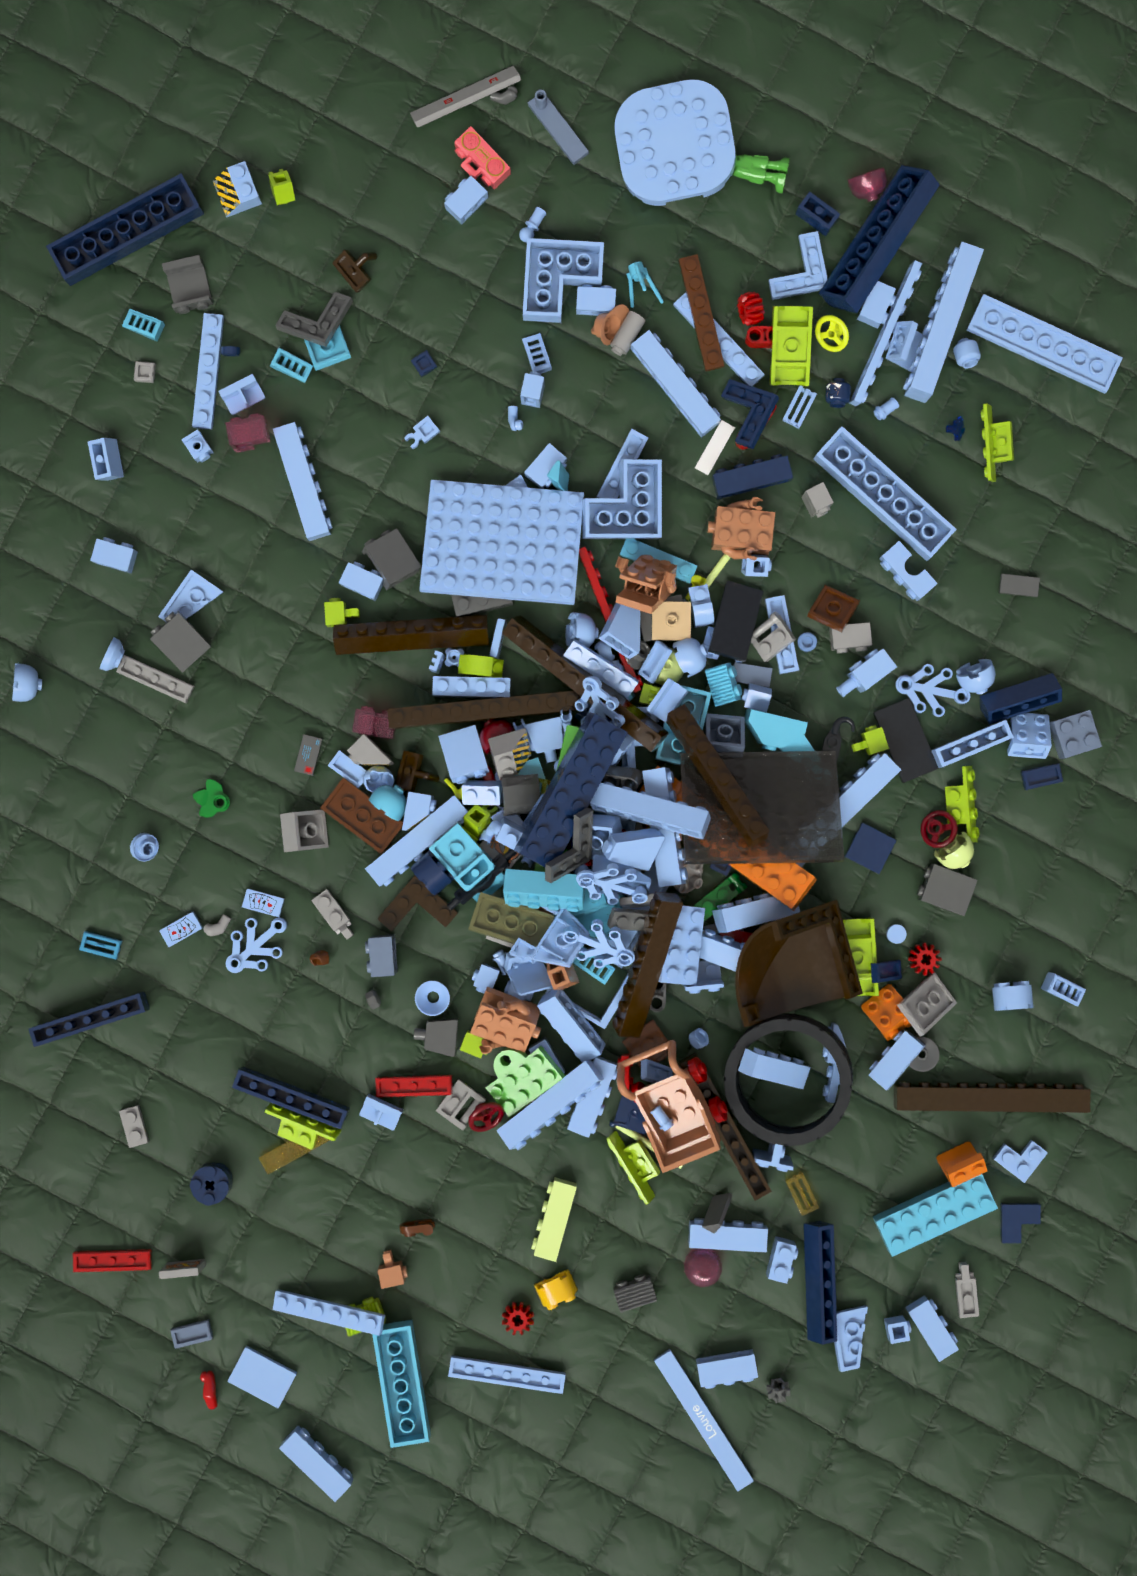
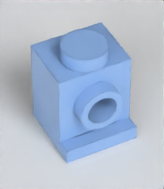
M198 429L182 439L197 463L199 461L204 462L211 457L210 454L213 451ZM198 444L201 445L199 449L194 448Z
M751 554V556L757 557L755 560L759 562L757 567H754L755 561L749 558L742 559L741 573L745 576L768 577V571H771L772 562L767 555Z

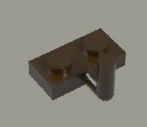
M344 250L332 264L357 293L371 280L362 268V265L367 260H376L377 254L375 252L363 253L356 260L348 250Z
M404 750L395 785H398L403 790L414 792L418 778L438 782L439 776L420 770L424 755Z

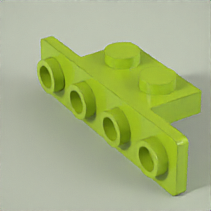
M985 403L981 410V418L984 421L985 427L982 429V437L986 444V447L983 448V455L987 460L984 473L989 481L996 482L995 463L1014 460L1012 422L1007 421L993 424L992 406Z
M962 766L963 785L945 787L947 812L955 818L957 824H966L967 835L974 843L979 838V828L976 827L978 810L975 808L977 794L973 786L975 772L972 766Z
M270 1103L265 1109V1113L281 1119L278 1136L311 1150L316 1145L318 1135L335 1141L342 1130Z
M614 1131L606 1138L608 1146L613 1150L619 1164L626 1171L628 1179L635 1186L639 1197L647 1205L655 1197L647 1180L658 1176L660 1170L641 1139L625 1146L617 1131Z

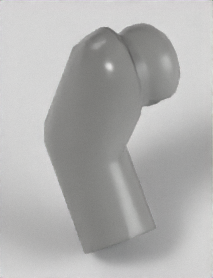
M223 914L217 924L208 923L204 926L203 930L208 936L222 934L231 918Z

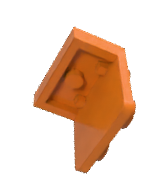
M890 984L879 991V996L871 997L861 1006L864 1013L880 1030L887 1042L891 1039L893 1040L906 1027L912 1026L897 1006L903 1000L902 996Z
M965 1142L936 1157L952 1188L987 1172L982 1154L976 1152L971 1142Z

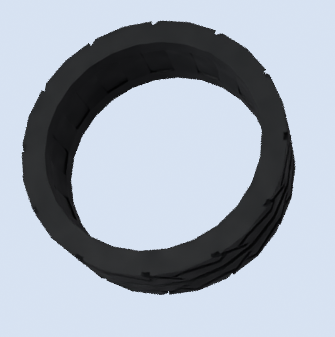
M780 1014L748 1028L734 1045L726 1062L724 1074L725 1095L730 1109L740 1124L756 1137L766 1142L783 1146L804 1145L820 1139L830 1132L841 1120L849 1105L853 1085L852 1062L846 1047L839 1037L823 1023L809 1016L798 1014ZM788 1030L809 1035L822 1043L836 1062L840 1075L839 1095L834 1105L818 1120L795 1127L777 1125L758 1115L744 1097L738 1069L745 1048L748 1049L753 1042L769 1033Z

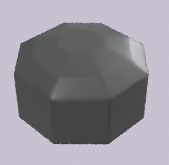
M371 990L365 994L371 1009L374 1010L381 1006V1000L376 991Z

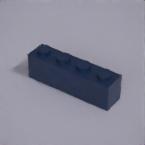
M782 454L774 455L771 457V460L767 461L763 459L755 460L752 462V465L748 466L739 464L734 466V469L728 471L726 468L719 469L712 476L717 500L790 482L793 479L788 455L782 457Z
M1051 673L980 696V709L990 725L1062 702V688L1054 674Z

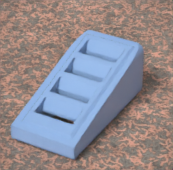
M541 334L523 338L522 341L532 372L541 374L551 371L552 367ZM535 340L539 341V343L528 346L529 342ZM538 347L541 348V350L532 353L530 352V350ZM543 354V357L534 360L532 358L533 356ZM545 360V364L535 366V363Z
M1051 972L1047 973L1041 986L1042 990L1077 1007L1086 989ZM1077 989L1073 999H1071L1074 990Z

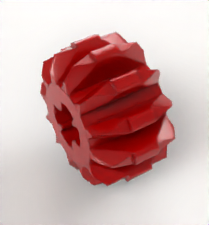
M747 292L740 295L737 300V307L742 323L747 326L760 323L764 319L763 314L765 313L760 295L755 292Z
M923 942L922 949L916 944L915 948L917 951L910 950V953L914 954V956L908 957L909 961H914L910 964V968L916 967L915 973L919 974L922 971L924 976L927 975L928 971L933 974L934 969L932 967H940L936 964V961L942 960L941 957H936L940 951L934 950V945L932 944L927 947V943ZM923 955L928 956L926 959L927 963L921 962Z
M512 1302L513 1308L507 1305L505 1308L507 1312H502V1317L505 1318L502 1320V1325H507V1332L513 1329L512 1335H516V1331L523 1335V1329L530 1331L529 1325L534 1324V1320L531 1319L534 1316V1312H528L530 1310L529 1305L523 1308V1302H520L519 1306H517L516 1302ZM516 1315L521 1316L519 1322L515 1321Z

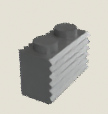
M640 1274L634 1277L635 1280L629 1282L622 1280L617 1282L616 1286H613L620 1313L657 1301L650 1275Z

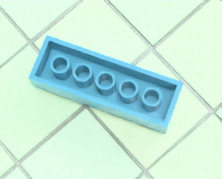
M981 1174L953 1188L947 1182L872 1217L888 1252L893 1257L994 1211L998 1207Z
M413 1320L384 1324L380 1336L372 1335L390 1447L429 1442L431 1432Z

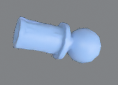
M536 207L529 221L525 222L527 227L520 230L519 237L523 242L527 243V238H534L533 231L539 230L538 226L546 216V212L543 209Z

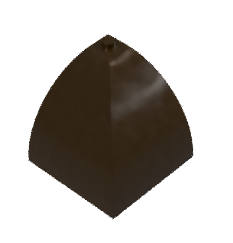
M837 900L769 922L757 929L748 938L739 955L735 976L736 997L744 1027L752 1026L765 1019L803 1007L840 998L851 999L863 994Z

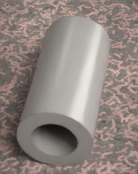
M633 311L628 312L610 344L615 354L619 356L627 354L631 344L645 323V319Z

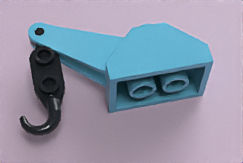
M746 709L745 724L757 743L762 744L763 749L776 751V748L780 749L820 784H828L832 779L830 769L834 768L837 764L842 743L840 736L841 724L849 723L851 731H855V723L851 718L843 716L835 720L832 729L824 738L819 758L804 735L808 722L753 709Z

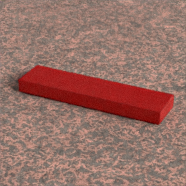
M452 1075L375 1078L376 1097L453 1094Z
M151 1249L73 1252V1272L152 1269Z

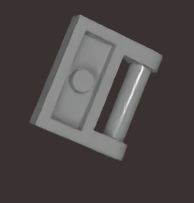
M775 611L767 621L753 631L751 643L763 661L768 662L794 642L796 638L779 613ZM776 624L778 626L776 630L762 641L759 640L758 637L772 625Z
M458 1079L453 1086V1094L447 1095L436 1112L464 1131L471 1113L477 1105L484 1103L486 1098ZM470 1096L473 1097L475 1100L461 1119L456 1118L455 1116Z

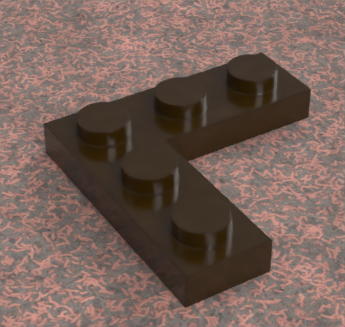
M415 875L378 917V920L392 932L414 905L418 903L446 928L458 912L455 909L451 911L446 905L448 903L438 894L433 895Z

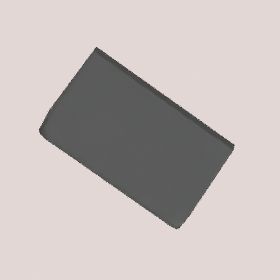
M731 1193L712 1197L702 1224L704 1229L716 1233L722 1226L732 1199Z

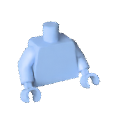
M569 709V714L564 715L563 710H560L559 717L525 724L524 720L521 719L522 724L520 726H516L515 722H513L515 731L523 728L526 729L530 751H536L537 754L544 752L546 762H554L558 760L555 749L562 748L566 727L571 725L572 711Z
M503 817L501 822L498 820L492 821L487 829L483 830L479 840H485L489 845L494 835L496 841L514 850L525 829ZM525 856L521 860L522 863L526 862L529 867L534 863V861Z

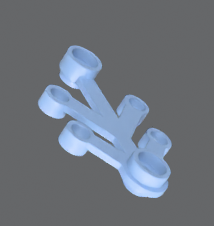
M926 664L912 676H900L895 684L898 692L908 695L916 713L924 712L926 705L924 702H920L915 691L922 692L932 707V714L935 717L943 716L945 709L939 705L933 695L952 698L958 704H965L970 700V693L963 688L952 691L934 687L943 680H948L952 677L953 673L949 668L942 669L939 675L925 684L916 683L922 677L933 674V666ZM925 667L931 669L929 674L925 673ZM945 670L949 672V677L943 676ZM903 681L908 683L907 688L902 687ZM959 693H962L964 695L963 700H960L958 698ZM918 704L923 706L922 711L917 710ZM936 708L941 709L942 712L940 715L936 714Z
M586 677L583 680L585 691L582 697L575 702V708L580 712L584 711L588 707L587 702L589 698L592 697L593 704L589 712L597 714L607 720V715L612 719V724L621 727L625 723V718L613 711L619 706L618 699L612 697L601 688L602 683L598 677ZM600 697L606 701V704L601 701ZM583 717V718L581 719V725H582V723H583L585 717Z
M611 863L607 865V869L596 872L583 870L576 875V881L579 886L587 888L589 897L593 900L601 898V889L595 887V885L602 887L607 897V903L610 905H616L619 902V895L613 892V890L632 895L634 903L641 904L648 899L647 890L643 886L632 888L619 884L635 881L637 879L635 869H627L624 875L616 876L619 874V866ZM606 876H616V877H611V878H607V879H602L603 877H606Z
M281 917L275 918L271 923V927L255 941V928L258 922L255 918L247 919L245 922L247 928L246 949L240 954V941L243 939V933L239 930L232 932L233 948L232 955L226 960L227 969L232 973L241 972L244 968L265 971L268 968L266 960L249 961L246 959L250 955L280 958L283 955L282 948H261V946L275 933L284 932L287 929V921ZM250 920L254 921V927L248 925ZM276 922L282 924L281 929L275 927ZM235 933L240 934L239 940L234 938ZM275 949L280 951L279 956L274 955L273 951ZM233 960L238 961L237 967L232 965ZM260 962L265 963L266 966L264 969H261L259 967Z
M600 919L593 920L591 924V930L595 932L598 940L579 933L575 926H568L564 929L563 940L566 943L573 944L579 941L594 947L591 949L582 947L579 953L585 955L578 954L576 957L580 961L595 956L594 966L603 968L605 965L613 963L629 966L635 959V953L630 948L625 947L621 939V929L619 927H612L609 932V937L614 940L617 948L610 946L603 931V922ZM608 953L612 956L604 957L601 954Z

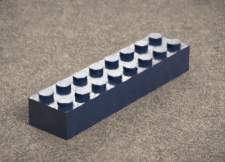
M901 165L820 290L819 294L829 306L853 313L859 311L940 186L929 170Z
M181 173L46 247L63 279L69 286H72L202 216L204 213Z
M587 713L514 851L544 867L546 863L563 854L573 835L574 815L587 808L628 732L594 713Z

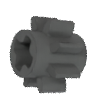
M781 1378L771 1379V1385H766L768 1399H773L776 1404L778 1402H786V1396L791 1395L789 1382H784Z

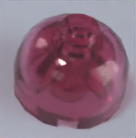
M884 167L848 179L851 193L858 199H867V202L878 199V194L884 191L887 184Z
M695 1248L685 1258L684 1272L687 1279L694 1285L709 1287L719 1280L722 1273V1262L719 1255L713 1249Z

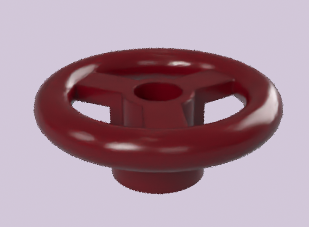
M936 810L929 813L923 819L920 831L926 844L934 848H943L953 842L957 835L958 827L955 818L949 812ZM944 816L951 824L944 825L942 822L935 820L934 817ZM939 826L940 829L936 832V827ZM926 827L928 832L933 835L931 840L927 836ZM951 830L950 836L945 841L938 842L940 835L944 831Z
M496 1102L480 1103L469 1117V1127L476 1132H484L494 1128L502 1120L504 1108ZM498 1111L497 1117L491 1122L492 1115ZM482 1120L485 1123L484 1126H476L474 1121Z

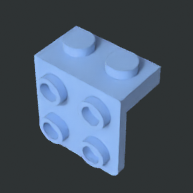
M509 952L506 953L504 968L519 996L552 988L543 962L510 955Z

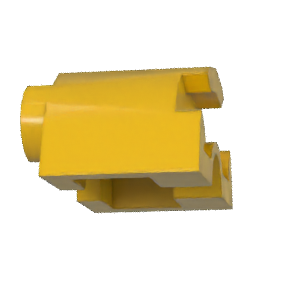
M569 1269L556 1274L550 1279L534 1284L542 1305L547 1307L548 1310L556 1308L558 1303L564 1300L565 1302L574 1300L576 1298L575 1293L578 1290Z

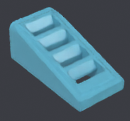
M129 309L122 325L126 329L157 342L165 326L163 321ZM132 315L136 316L133 324L129 325ZM139 318H141L142 321L139 325V328H137L136 325L139 321ZM148 321L146 329L142 330L145 322ZM152 324H155L152 333L149 332Z
M278 348L270 367L305 383L313 365ZM283 356L285 358L282 364L280 365L278 364V361L280 357ZM289 359L291 360V363L287 369L285 368V365ZM295 362H296V363H298L299 365H298L296 371L293 372V371H291V370H292V368H293V366H294V364H295ZM302 366L306 367L302 376L298 375Z
M595 956L587 958L583 964L577 958L574 960L573 963L604 985L615 970V967L612 965H605L604 967L608 969L603 977H600L599 975L604 967L599 968L596 973L593 972L594 964L590 968L586 967L591 958H595Z

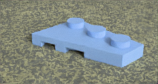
M190 570L158 617L165 621V618L171 612L176 613L179 611L188 619L221 595L223 591L193 570Z
M866 1305L836 1311L837 1342H834L840 1372L860 1368L863 1346L861 1343L863 1331H865V1314H867L868 1309Z

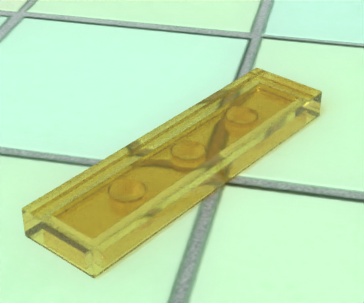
M318 1135L313 1150L330 1140ZM289 1140L260 1156L259 1160L266 1173L270 1174L312 1150Z

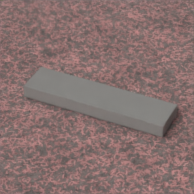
M123 655L116 671L186 704L195 687L126 655Z

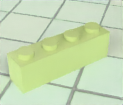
M554 1177L553 1182H549L547 1193L550 1194L548 1201L544 1200L541 1211L545 1212L543 1220L539 1219L536 1230L539 1231L538 1238L534 1237L531 1247L534 1250V1256L556 1262L577 1183Z

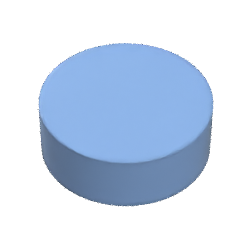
M898 924L891 925L886 931L887 939L895 944L902 943L906 938L905 928Z

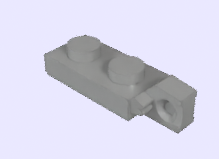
M328 889L311 900L333 931L337 934L341 932L346 940L354 935L349 928L351 925L350 918Z
M958 1262L959 1273H955V1285L959 1318L978 1317L979 1307L976 1278L973 1272H969V1265L966 1262Z

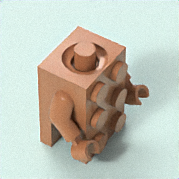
M754 497L752 500L738 501L727 505V507L718 506L715 511L714 522L708 521L707 533H713L711 550H720L732 559L749 558L755 561L757 557L751 556V554L768 556L769 551L772 550L775 512L760 511L763 507L756 505L757 502L763 500L758 497Z
M641 555L628 566L629 560L618 556L615 567L619 568L620 578L625 580L624 589L616 596L615 603L652 614L676 591L675 577L677 565L671 564L667 560L654 559L651 555Z
M487 987L477 1010L470 1034L484 1038L481 1041L482 1045L479 1047L483 1054H488L492 1049L498 1047H508L525 1053L531 1037L537 1039L541 1030L540 1027L536 1026L540 1014L539 1008L536 1004Z

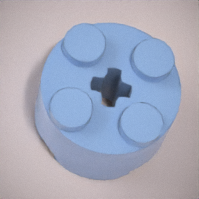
M1029 981L1013 982V986H1010V982L994 984V988H992L994 1011L1034 1008L1032 986L1029 985Z

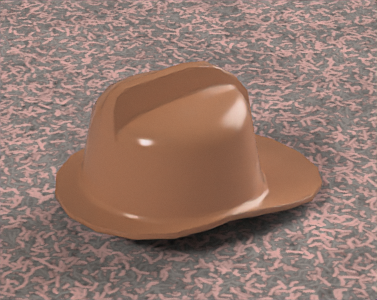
M620 304L609 313L599 314L595 319L591 333L600 338L603 344L610 345L629 312L627 306Z

